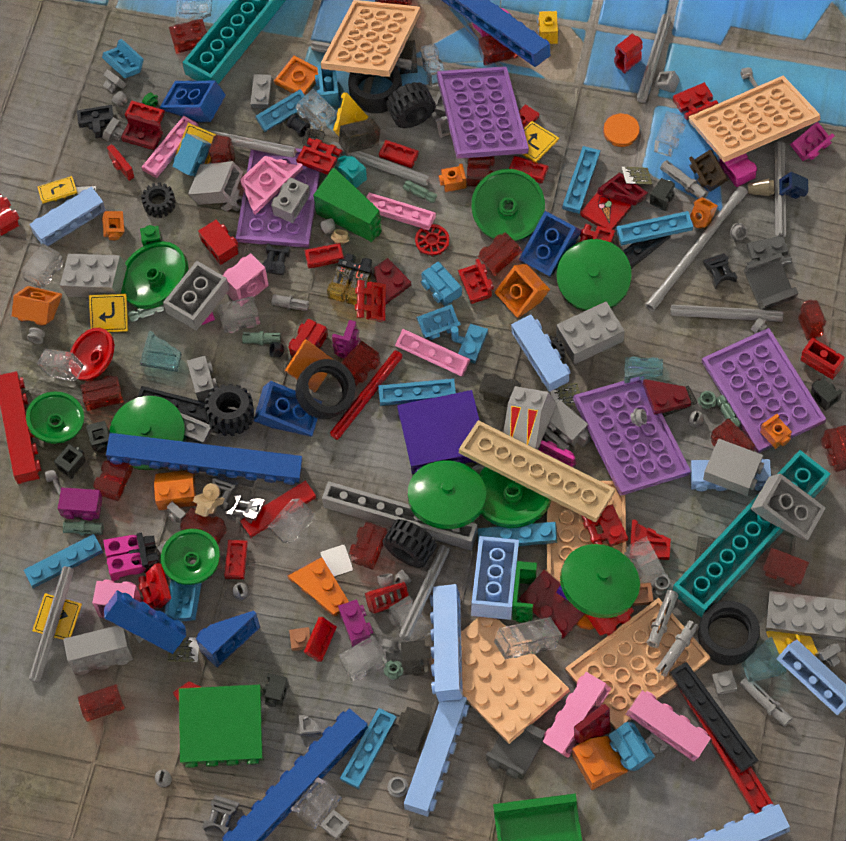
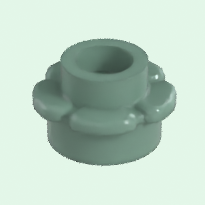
M704 391L698 398V404L702 405L704 409L715 407L717 403L716 396L711 391Z
M397 660L388 661L385 664L384 674L390 679H398L404 672L401 662Z

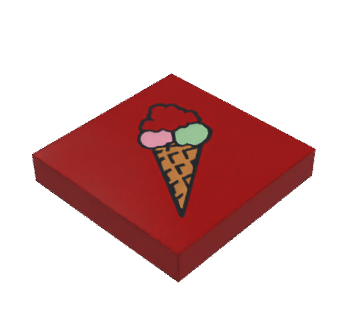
M596 193L582 209L580 216L596 226L614 230L631 210V205Z

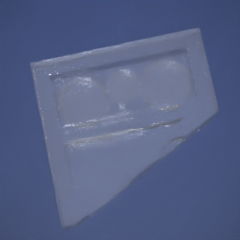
M177 0L175 30L210 17L212 0Z

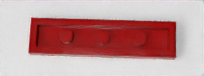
M305 480L263 506L257 519L253 520L252 523L246 521L245 518L240 520V523L250 538L315 499L316 494Z

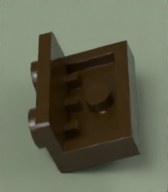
M711 149L696 159L692 156L689 157L691 161L689 166L693 173H697L700 177L697 180L701 187H706L711 192L729 180Z

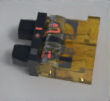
M349 253L345 255L343 260L340 259L332 282L327 288L328 299L343 303L346 299L347 304H357V295L355 294L357 281L364 280L365 288H367V283L371 281L373 276L372 260L363 258L361 264L355 263L356 256Z

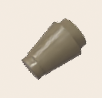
M768 178L748 183V194L769 197L770 195H775L774 180Z

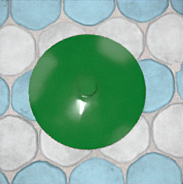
M514 169L498 170L487 175L477 185L472 196V215L478 228L489 238L504 243L521 241L533 234L545 212L544 194L539 184L530 175Z
M589 239L573 245L564 253L558 264L557 283L562 296L570 305L582 311H587L606 301L610 308H613L624 299L631 285L632 272L627 256L619 247L605 240Z
M165 241L149 243L139 248L125 262L127 269L121 294H126L128 303L136 308L152 309L164 305L165 299L189 271L188 260L185 254L175 244Z
M142 396L127 402L118 410L111 422L109 433L185 442L186 426L181 413L170 401L157 396ZM123 462L125 465L137 470H154L149 465L141 464V466L136 467Z
M437 461L427 464L413 475L408 485V503L413 514L425 524L439 529H456L470 524L482 513L486 502V487L480 475L471 467L456 461Z
M487 467L479 474L486 487V502L481 515L494 525L504 528H520L530 525L540 519L550 506V499Z
M602 544L581 546L568 555L561 568L560 583L564 595L575 608L587 615L597 618L619 616L628 611L638 597L640 578L636 567L626 555L610 546Z

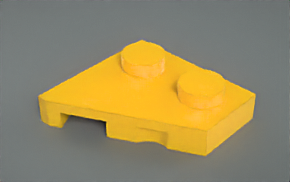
M346 92L341 95L343 100L341 108H338L337 120L333 129L344 143H348L368 118L365 112Z

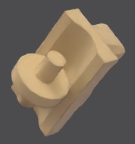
M207 484L203 489V493L194 497L193 502L197 503L195 513L206 517L209 513L214 514L217 506L224 503L225 498H218L220 496V488L216 484Z

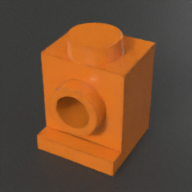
M459 164L457 167L441 169V175H438L440 186H444L445 192L467 188L463 164Z
M702 197L694 202L695 205L690 214L692 224L696 228L709 226L718 205Z
M105 211L102 216L104 237H108L112 241L118 240L124 234L123 211Z
M775 414L762 424L760 433L776 449L780 445L785 446L791 440L792 431L782 422L779 415Z

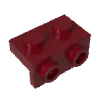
M128 114V124L121 136V140L155 151L163 135L161 124L155 120H146L140 116Z

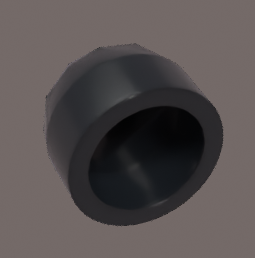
M272 342L270 344L269 354L271 357H281L284 354V346L281 343Z

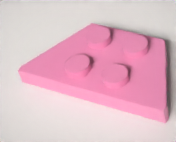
M264 156L240 179V183L253 213L256 215L280 192L283 183H286L289 178H294L303 170V165L301 163H297V165L289 164L286 160H276L272 157Z

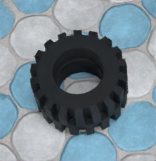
M413 82L401 86L389 96L386 102L390 115L395 124L400 128H412L420 125L432 116L431 114L434 113L436 108L435 101L428 88L421 82Z
M223 384L220 385V388H214V392H209L208 398L205 400L206 418L212 430L215 429V432L218 434L221 432L223 436H227V434L235 436V433L241 434L243 433L242 430L246 431L249 429V425H252L254 419L253 399L251 394L247 393V389H241L240 385L233 386V384H229V386ZM227 407L237 408L236 411L231 413L222 412Z
M402 519L395 520L382 541L385 548L394 557L405 564L418 568L425 567L437 548V543L427 531L410 521Z

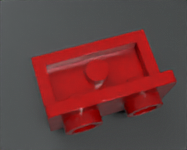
M475 259V265L458 270V275L470 304L491 298L492 290L494 289L491 279H487L486 266L481 264L479 259Z

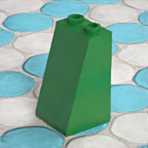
M332 168L313 195L316 214L325 219L332 218L335 224L373 242L375 237H379L382 232L379 209L341 173Z

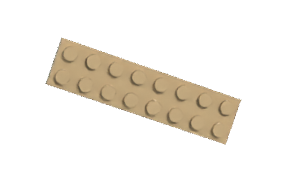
M479 420L459 448V453L594 522H597L615 493V488Z

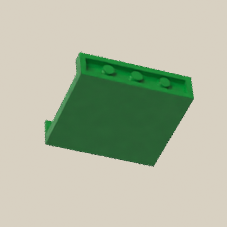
M259 684L179 688L180 763L185 764L186 768L198 767V764L206 763L207 767L218 766V763L226 762L227 766L239 765V762L247 761V765L259 764V761H264L262 746V686Z
M576 793L493 804L498 841H582Z

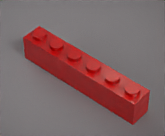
M15 371L0 375V407L13 476L17 484L40 479L39 471H42L40 461L36 460V455L39 453L36 443H33L32 440L35 436L30 432L26 423V405L29 402L27 394H23V388H26L23 377H19L18 372Z

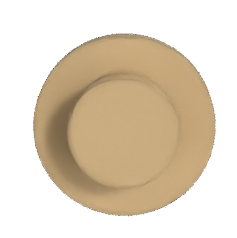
M342 229L334 230V233L331 235V239L336 244L341 243V245L349 242L350 237L348 236L349 233Z

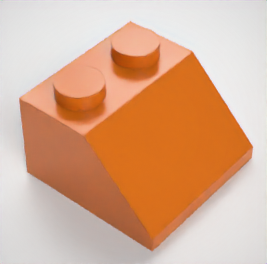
M527 264L513 266L494 293L517 318H520L540 304L550 291V288Z
M27 286L13 296L12 317H16L20 321H34L37 325H46L54 319L62 293Z
M183 470L155 474L154 491L158 510H166L171 502L179 508L197 506V503L193 502L196 496L194 473Z
M608 736L591 738L572 748V757L591 790L628 772L622 765L619 754L612 749L610 745L611 740Z

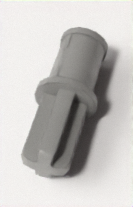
M273 294L272 306L284 307L287 310L307 311L309 309V301L295 299L291 295L287 297Z

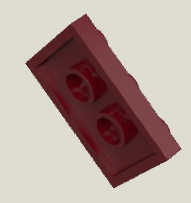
M544 569L519 600L522 603L533 604V613L562 639H565L584 617L585 613L579 611L567 599L556 593L561 583Z

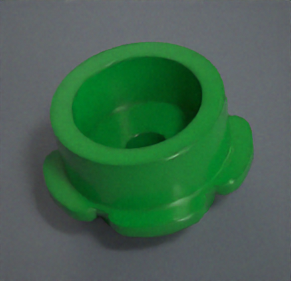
M150 92L145 95L142 103L156 107L158 95Z

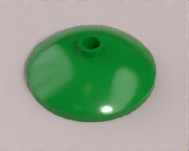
M47 392L39 395L30 403L26 412V423L30 432L37 439L53 444L63 443L71 440L80 432L84 423V412L81 404L73 396L63 392Z
M185 529L175 533L166 541L161 552V564L164 572L171 580L183 585H195L204 582L214 574L220 562V550L216 540L207 532L199 529ZM191 560H196L194 564H190Z

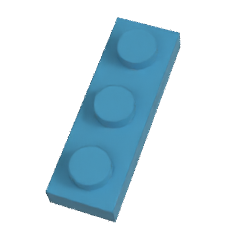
M300 89L259 113L255 118L263 131L267 132L292 115L309 107L310 103Z

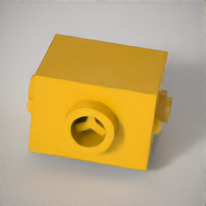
M557 11L539 12L537 20L539 26L538 34L543 39L548 40L550 44H558Z

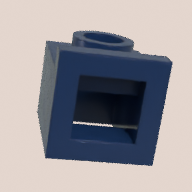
M790 172L779 179V195L783 196L786 194L791 198L797 199L808 194L807 178Z

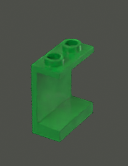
M517 561L512 616L513 620L518 623L525 624L533 621V604L518 603L520 584L531 585L537 578V563Z

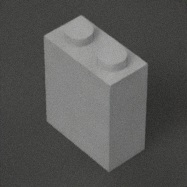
M233 161L201 164L188 195L198 205L231 202L243 171Z
M718 439L704 471L703 480L748 496L749 491H754L758 480L755 477L757 473L761 474L765 464L762 463L763 455Z

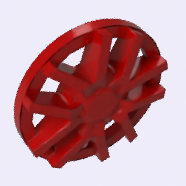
M432 224L430 227L432 228L431 233L423 228L418 230L415 236V244L420 253L434 257V255H441L449 246V234L442 226Z

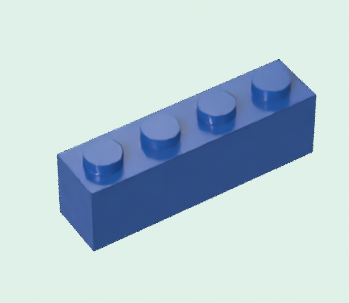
M117 590L104 607V618L172 654L186 637L185 625L181 621L167 617L164 612L150 608L147 603L133 599L128 593H122Z

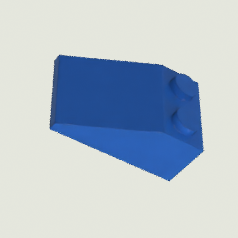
M215 80L175 81L162 102L160 109L181 117L185 116L196 122H211L226 94Z
M545 211L519 260L551 277L558 268L564 253L575 245L582 230Z
M270 381L262 389L253 421L270 428L311 437L313 436L318 418L308 415L301 408L297 401L295 390ZM313 398L315 401L322 405L323 401Z
M251 611L203 628L196 638L200 652L218 668L260 628L257 614L255 611Z

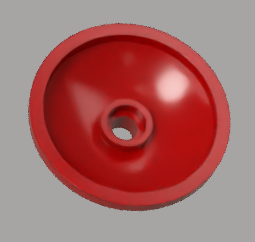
M99 327L92 328L84 332L75 341L68 358L69 370L75 378L81 381H89L101 375L108 368L115 349L114 339L110 332Z

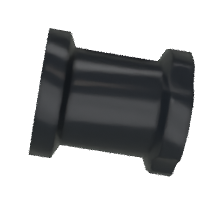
M298 114L292 115L287 122V127L295 130L299 137L305 136L310 130V124L302 121Z

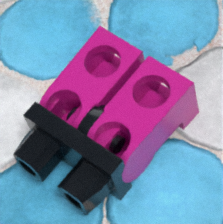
M137 533L136 535L103 540L109 575L112 581L120 580V577L146 573L155 563L160 564L157 552L151 554L146 552L148 549L156 548L154 535L143 537L142 533Z

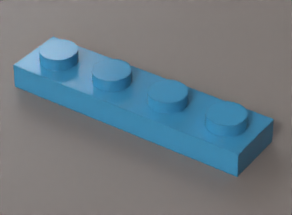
M582 147L562 205L563 210L580 214L600 156V150Z
M688 211L616 226L621 246L693 230V224Z
M454 379L379 385L380 406L405 404L456 393Z
M556 522L534 523L520 528H478V544L479 536L519 540V546L557 543Z
M93 534L24 569V572L32 588H35L59 576L64 566L74 568L104 552Z
M378 708L340 777L342 782L357 789L360 788L395 724L397 716Z

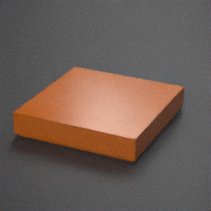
M293 56L275 78L274 84L291 93L301 89L306 97L316 84L315 75H318V68Z
M304 340L285 369V372L298 380L300 374L313 362L323 359L331 360L332 358L310 341ZM318 372L312 375L308 383L309 389L316 393L328 373Z

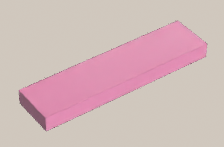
M183 116L144 163L142 171L158 178L175 157L187 124L191 123L199 127L198 123Z
M369 192L366 197L379 209L380 216L429 230L436 218L435 212Z
M402 329L395 345L462 377L471 360L405 329Z

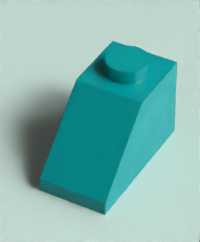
M341 156L337 160L334 169L341 173L355 188L367 180L366 167L356 158Z

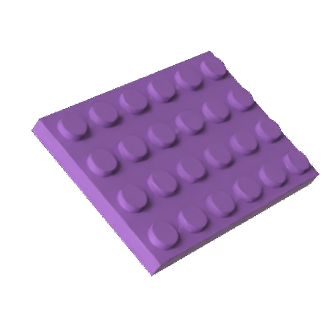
M507 67L437 71L436 77L457 159L528 153L529 147Z
M251 149L247 172L264 156L272 157L276 160H286L289 164L297 165L296 159L302 149H296L297 153L293 158ZM303 166V170L293 178L309 185L310 197L293 223L273 214L271 204L273 199L278 197L279 193L255 215L243 192L236 233L237 242L269 243L270 245L309 248L315 212L313 195L318 189L320 172Z
M769 328L702 358L703 365L720 393L727 399V403L730 404L736 414V418L738 417L743 431L757 453L773 447L760 431L762 424L775 414H778L782 422L792 431L790 438L826 422L822 411Z
M643 375L576 394L573 397L582 419L588 423L587 429L620 496L685 477L691 473L662 413L654 415L642 384L644 380ZM635 408L644 409L647 415V422L641 427L636 426L631 421V413H633Z

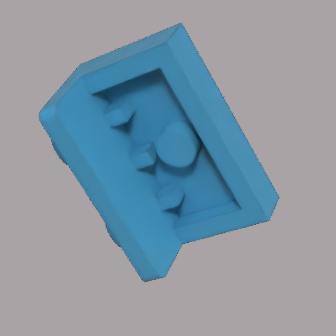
M122 39L118 40L116 48L103 52L102 58L124 79L141 72L144 59Z
M452 304L416 317L423 337H429L430 340L440 337V332L447 331L448 334L451 333L453 326L461 325Z
M171 580L169 586L171 600L165 606L167 617L181 622L195 620L202 583L183 585Z

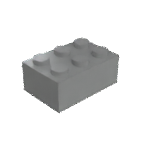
M68 254L60 287L67 297L89 298V295L120 294L127 266L120 255Z
M196 261L163 302L166 313L197 331L229 291L227 278Z
M607 301L556 324V336L563 343L562 346H564L574 365L624 341L625 331Z
M118 625L63 639L67 661L74 674L85 675L91 670H105L111 665H125L133 660L129 637L125 629Z

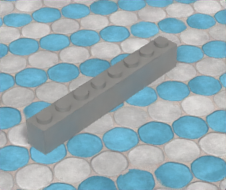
M328 481L322 497L324 508L391 527L397 519L410 521L427 531L436 541L471 551L478 534V527L475 523H470L456 529L435 528L419 520L411 511L409 504Z

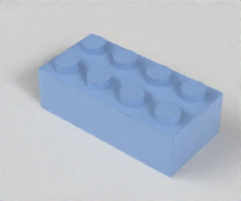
M479 536L471 616L511 620L519 540Z

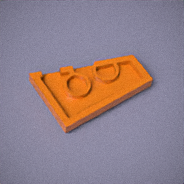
M322 557L288 575L290 581L297 584L302 591L309 594L334 617L340 614L338 606L349 602Z

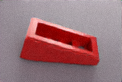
M406 582L365 593L368 609L374 614L410 601ZM398 589H400L401 599L398 598ZM389 592H392L394 601H391ZM381 595H384L386 603H383Z

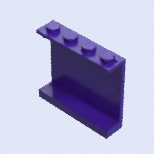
M472 390L397 405L398 416L401 421L410 461L411 474H415L423 466L437 461H456L462 464L477 463L459 453L460 446L479 420Z

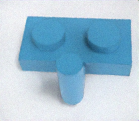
M470 324L465 337L459 336L458 327L453 326L451 328V339L453 342L462 344L458 354L471 359L470 362L476 364L488 334V329Z

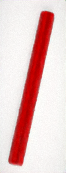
M393 351L330 432L332 438L338 440L379 389V385H382L402 359V354L399 351Z

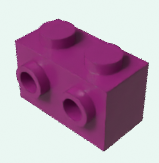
M61 487L58 511L66 519H73L74 517L88 521L99 519L103 497L100 490Z
M357 599L339 605V613L352 648L356 649L372 643L370 634H373L370 622H365L364 617L367 615L364 606H359Z

